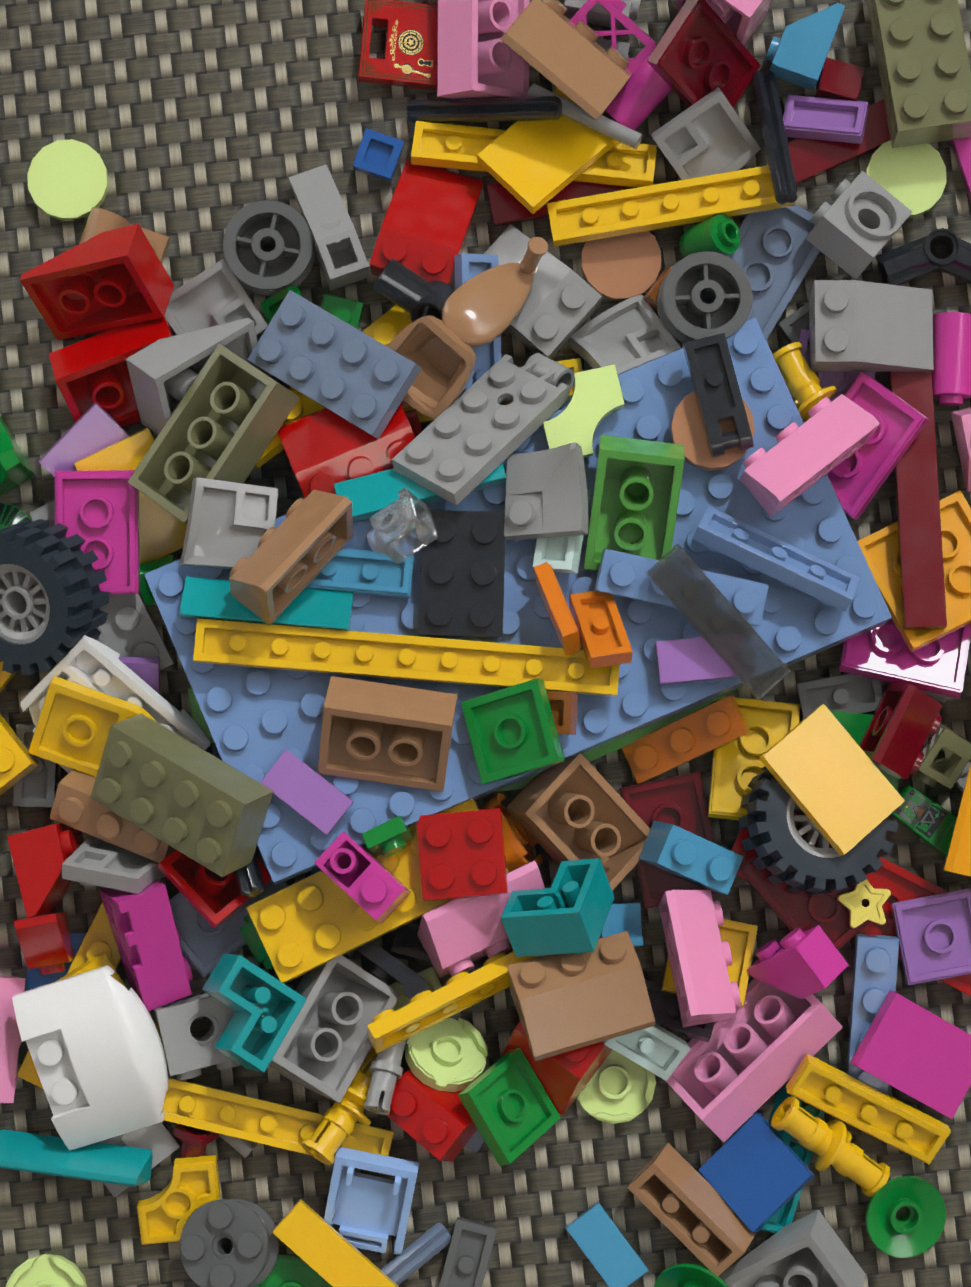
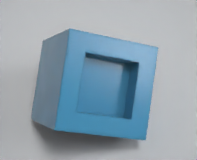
M640 903L612 904L600 939L628 931L633 946H643Z

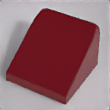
M826 57L815 97L857 101L865 68Z

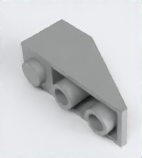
M327 165L288 177L300 212L310 228L313 246L329 290L331 291L368 278V262L354 225Z

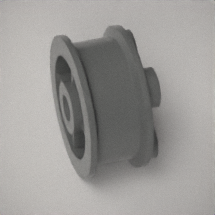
M273 200L251 203L233 216L224 233L223 252L225 260L240 284L252 293L261 296H273L286 287H299L307 279L313 268L315 249L310 228L303 216L285 203ZM267 244L276 245L275 249L271 252L263 251Z
M709 251L690 254L678 261L661 283L657 296V310L660 321L673 338L682 344L725 333L727 338L737 332L749 316L753 300L751 284L740 265L728 256ZM700 295L708 297L710 304L702 302Z
M220 1199L208 1202L192 1213L182 1230L180 1256L183 1266L190 1278L200 1287H255L269 1276L276 1264L279 1254V1238L272 1233L276 1226L270 1215L262 1207L244 1199ZM230 1240H231V1242H232V1244H233V1248H232L231 1251H230V1249H229V1241H230Z

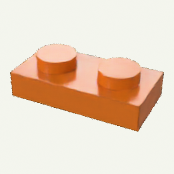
M597 591L570 594L569 608L578 628L580 641L589 668L631 663L633 651L613 595Z

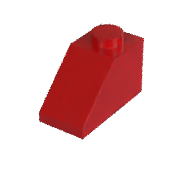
M67 912L14 921L16 934L28 969L39 967L41 975L65 971L64 963L74 960Z

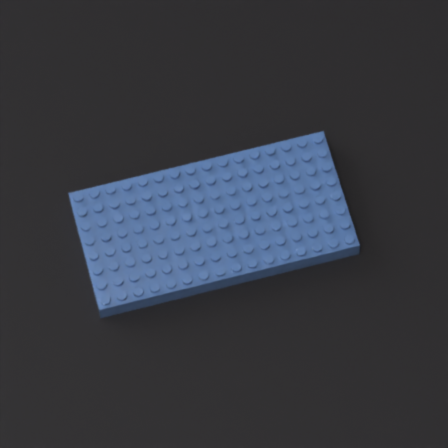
M756 317L746 321L737 332L726 338L742 399L753 414L755 428L753 435L754 447L749 448L741 460L723 470L707 471L695 468L684 460L670 563L769 584L761 626L748 625L613 595L633 651L631 663L620 664L617 697L578 694L576 735L558 734L564 760L579 753H587L881 627L892 618L827 474L772 517L768 515L740 480L743 471L746 469L743 462L760 448H763L767 453L779 442L775 437L790 424L795 422L799 427L804 424ZM683 348L618 375L624 408L607 415L600 422L593 435V456L583 458L587 490L590 491L588 525L590 522L600 435L672 443L670 427L675 409L685 396L694 392ZM574 394L568 396V400L546 421L561 414L571 402ZM543 424L511 455L547 450L548 446ZM506 458V459L502 462L503 467H504V470H505V474H507V458ZM506 483L470 492L457 506L446 499L353 522V538L343 547L344 549L414 555L410 598L354 593L350 631L418 636L422 510L505 512ZM707 507H713L860 577L855 594L846 612L836 607L826 606L809 594L798 589L786 587L779 580L758 570L748 569L741 562L720 552H713L703 544L693 540L692 538ZM286 515L276 519L275 529L286 519ZM583 535L578 573L554 572L568 607L570 594L590 592L595 589L598 571L584 569L588 535ZM505 538L503 639H444L563 648L537 588L533 568L537 539L511 541ZM181 559L144 574L222 761L259 783L286 749L317 773L323 708L331 676L457 694L443 792L319 774L354 802L328 836L276 795H272L257 845L272 881L276 885L318 868L314 862L343 831L361 847L365 848L367 845L362 833L399 815L404 820L406 826L411 827L417 824L416 821L419 820L420 815L439 814L473 799L475 801L557 765L547 766L491 784L481 783L461 702L505 688L195 663L193 655L197 620L182 619L179 615L185 578L188 576L229 580L232 569L180 566ZM740 634L744 677L659 685L656 641Z

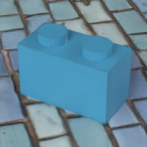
M654 821L638 859L706 890L728 895L743 856L673 824Z

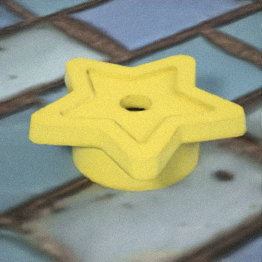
M866 879L856 884L854 890L838 895L837 900L848 908L851 928H856L866 920L884 925L886 919L882 905L891 895V891L889 889L873 888ZM863 899H867L869 901V905L867 907L862 906Z

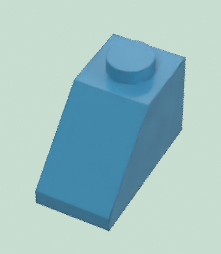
M837 3L786 26L781 39L773 36L765 60L772 62L770 71L774 73L775 78L811 91L814 90L845 5Z

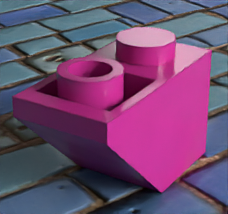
M344 831L314 862L378 922L383 923L411 893L387 868Z
M817 925L804 932L797 928L787 934L780 943L776 939L767 942L756 951L755 954L758 959L747 971L751 977L802 999L827 988L848 966V963L822 928Z

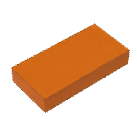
M548 562L533 567L537 588L566 656L580 652L579 631L551 565H548Z

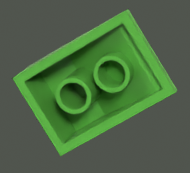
M600 435L584 569L599 570L603 549L670 563L685 460L684 445Z

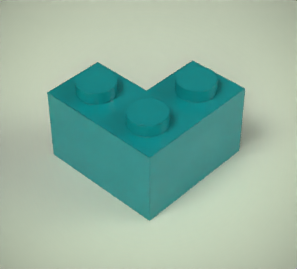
M601 859L561 861L551 888L511 892L501 920L516 957H541L568 953L582 954L595 951L614 900V894Z
M234 954L222 955L202 989L235 1011L214 1048L243 1067L260 1072L266 1071L307 1000L241 955Z

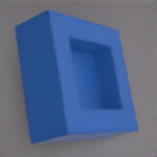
M366 128L353 163V170L392 182L405 146L404 141Z

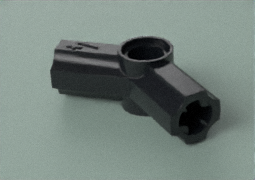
M935 229L928 236L876 256L878 271L885 284L899 286L932 272H943L971 284V243L959 239L949 229ZM933 242L944 244L949 252L948 258L939 259L933 256L930 252V244Z
M393 258L388 262L372 288L409 312L412 322L428 315L442 320V310L445 301L454 292V289L449 284L442 281L428 282Z

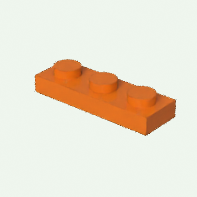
M731 695L633 741V743L623 747L622 750L637 783L641 784L745 736L750 731L734 696Z

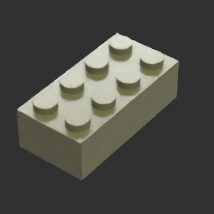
M866 0L892 148L970 138L971 70L958 0Z
M218 344L128 480V483L187 524L192 480L198 477L243 484L300 397L229 349Z
M139 714L111 725L90 798L217 875L224 877L252 862L274 791L147 716Z

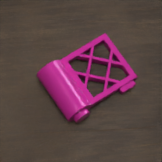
M587 0L570 19L571 22L576 25L582 20L587 25V13L598 1L610 12L611 30L594 31L598 36L611 35L612 48L617 50L616 35L634 34L646 45L635 58H626L630 62L627 69L632 74L605 109L619 124L635 131L672 90L647 62L657 43L622 12L627 6L624 1ZM616 19L627 29L616 30Z
M943 312L933 315L934 370L932 371L933 398L939 399V405L961 406L963 405V399L971 398V314Z

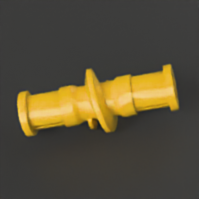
M794 342L782 347L772 355L791 396L796 400L794 403L803 423L812 418L808 411L825 397L830 398L837 389L835 386L821 388L818 376L814 370H811L801 353L803 350L802 344Z
M373 1046L370 1048V1053L361 1064L341 1102H335L322 1117V1122L311 1138H305L301 1143L302 1148L328 1166H331L335 1161L333 1155L344 1139L350 1136L356 1122L365 1126L371 1124L370 1120L363 1113L365 1110L363 1106L364 1102H366L372 1073L369 1071L371 1061L377 1058V1053Z
M794 1096L785 1099L775 1111L771 1126L777 1131H786L797 1139L801 1146L818 1155L815 1162L816 1170L821 1172L832 1165L842 1176L849 1177L860 1185L862 1193L868 1197H872L877 1190L887 1183L890 1176V1167L885 1163H876L863 1153L864 1150L854 1143H850L852 1139L851 1132L846 1129V1125L842 1121L836 1119L825 1123L819 1117H814L800 1107V1101Z

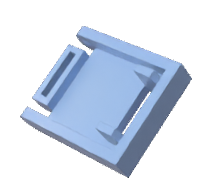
M339 1147L335 1156L324 1220L331 1226L332 1224L340 1225L339 1233L355 1248L385 1253L388 1236H396L393 1254L401 1255L419 1162ZM355 1168L396 1177L395 1180L357 1173Z

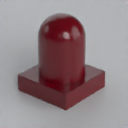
M181 1124L174 1127L173 1136L182 1140L180 1158L205 1156L207 1144L219 1138V1133Z

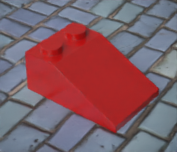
M407 158L370 260L371 274L380 276L388 262L393 258L428 282L442 281L452 287L455 278L454 256L463 252L484 182L433 166L411 164V159Z
M139 224L102 232L29 270L20 277V282L57 341L163 318L174 289L172 280Z

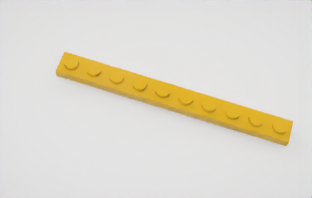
M198 618L193 655L195 663L508 688L539 678L544 680L546 691L578 692V694L617 697L620 666L619 664L590 669L584 650L566 656L563 648L272 624L269 626L268 624Z

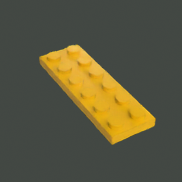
M472 799L442 813L479 809ZM417 824L409 827L414 839L406 842V848L393 856L383 857L381 854L376 857L368 848L365 849L411 891L383 923L376 921L322 870L246 907L280 982L284 984L454 900L423 901Z

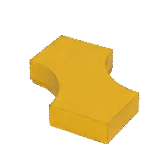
M216 1155L176 1158L173 1176L169 1184L157 1195L148 1199L138 1200L137 1210L142 1245L179 1242L184 1225L191 1214L202 1205L220 1199L221 1191Z

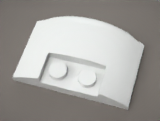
M86 635L72 647L68 654L50 670L20 703L23 712L29 708L33 723L37 726L50 682L54 676L140 706L157 723L203 750H206L210 745V741L184 709L178 711L118 659L119 653ZM60 765L68 773L73 770L69 767Z
M108 965L18 993L12 997L22 1042L26 1041L53 1113L51 1120L69 1151L163 1122L166 1110L162 1111L165 1094L168 1090V1071L160 1036L139 996L132 988L127 990L126 987L110 975L114 974L115 971Z

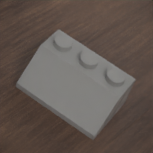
M342 955L304 974L295 991L307 1000L268 1065L289 1080L337 1103L341 1102L372 1047L367 1025L372 1023L373 1018L379 1013L393 1009L401 995Z

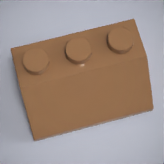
M532 0L500 40L597 120L630 78L632 73L627 69L630 62L614 48L611 47L607 52L597 44L595 40L599 36L584 22L579 21L575 25L563 14L567 11V8L558 0Z
M313 490L305 499H297L287 511L286 519L277 529L272 527L267 530L258 543V549L249 558L243 557L234 565L229 575L231 596L270 626L353 538L352 501L345 496Z
M331 676L323 708L317 773L443 792L457 694Z
M581 753L533 778L506 807L511 815L559 866L561 861L600 858L612 891L640 861L638 858L650 831L645 822Z
M628 931L599 939L594 952L545 955L507 966L510 993L535 1061L655 1026V1018L641 964Z

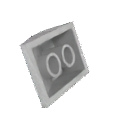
M510 224L484 254L498 255L499 265L510 262L519 263L528 249L527 245L530 238ZM547 251L538 264L536 274L532 276L533 283L521 310L506 329L534 354L540 353L553 359L569 341V338L600 307L602 295L571 268Z
M814 280L809 291L811 370L815 372H932L934 370L932 290L858 280Z
M245 318L159 339L128 357L126 362L141 423L159 435L218 344L229 349L264 373L263 369L247 360L258 343L254 321L250 318Z
M817 1210L783 1227L724 1271L719 1277L728 1287H862L865 1273L821 1212Z

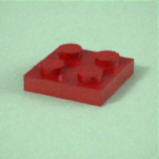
M500 808L420 815L416 823L423 901L509 894L502 812Z

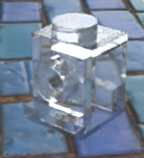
M406 488L398 492L399 499L370 517L372 530L367 533V539L371 547L378 554L384 553L397 564L438 538L429 507Z

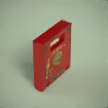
M365 0L358 82L437 91L438 6L395 0ZM372 26H387L384 59L369 57Z

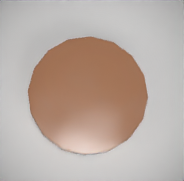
M649 231L586 241L581 253V270L586 282L604 298L612 301H625L640 294L644 295L655 283L661 269V250L655 236Z
M695 391L685 396L675 409L670 427L672 443L684 445L685 461L693 467L707 471L727 469L741 460L749 450V448L740 450L739 447L725 450L724 455L711 456ZM743 400L753 437L755 431L753 414ZM732 419L718 423L721 434L735 431Z

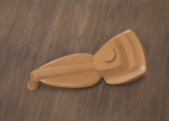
M533 237L529 240L528 249L519 263L510 262L495 266L463 283L445 301L442 310V320L431 315L421 317L406 326L388 344L387 347L422 368L403 398L407 404L424 415L435 419L458 399L467 385L475 365L476 356L471 347L491 343L506 330L521 310L533 283L532 276L536 274L538 264L548 250V244L543 238Z

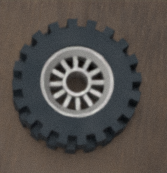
M38 519L31 523L30 520H26L0 530V662L4 661L2 671L14 673L21 669L22 675H32L39 670L40 673L48 670L59 663L84 635L96 640L101 634L97 627L106 623L108 613L99 610L100 607L109 603V592L100 591L99 584L107 581L105 572L102 570L95 573L92 563L99 559L94 551L91 550L84 554L80 547L84 544L85 540L78 534L68 538L65 537L68 527L60 523L49 527V520Z
M765 766L761 768L763 772L754 776L748 784V787L753 790L742 797L740 807L746 808L748 811L747 815L739 818V830L748 829L750 835L749 838L742 840L745 852L753 848L755 849L758 857L751 861L757 871L767 868L771 873L766 879L772 884L786 883L785 891L794 894L807 891V896H817L859 884L868 879L866 877L867 874L876 872L883 865L879 857L888 855L891 852L894 843L887 841L886 837L897 833L898 821H888V817H886L845 855L840 856L834 848H829V842ZM794 810L801 813V815L794 816ZM795 823H800L801 828L797 830ZM807 833L808 835L804 840L801 836Z

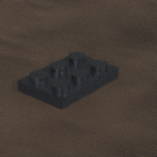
M422 510L418 636L503 639L505 512Z

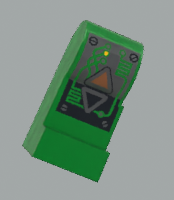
M905 784L899 792L905 801L890 815L940 855L947 857L957 817L937 803L934 804L916 789Z

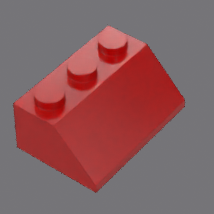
M165 315L163 318L113 328L49 353L55 381L75 423L95 402L122 427L140 421L126 359L159 339L174 336Z
M401 404L379 439L327 408L282 425L278 430V435L305 498L313 490L336 494L335 483L393 469L392 459L415 439Z

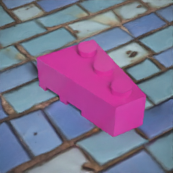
M156 880L139 894L106 887L99 889L129 986L139 996L146 1009L150 1011L192 995L189 981L193 980V975L188 961L182 956L179 943L181 938L177 925L174 922L166 885L160 880Z

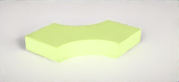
M615 364L574 373V395L571 402L557 417L543 422L548 449L576 442L582 448L583 458L593 456L592 441L597 426L607 415L624 408L623 395Z

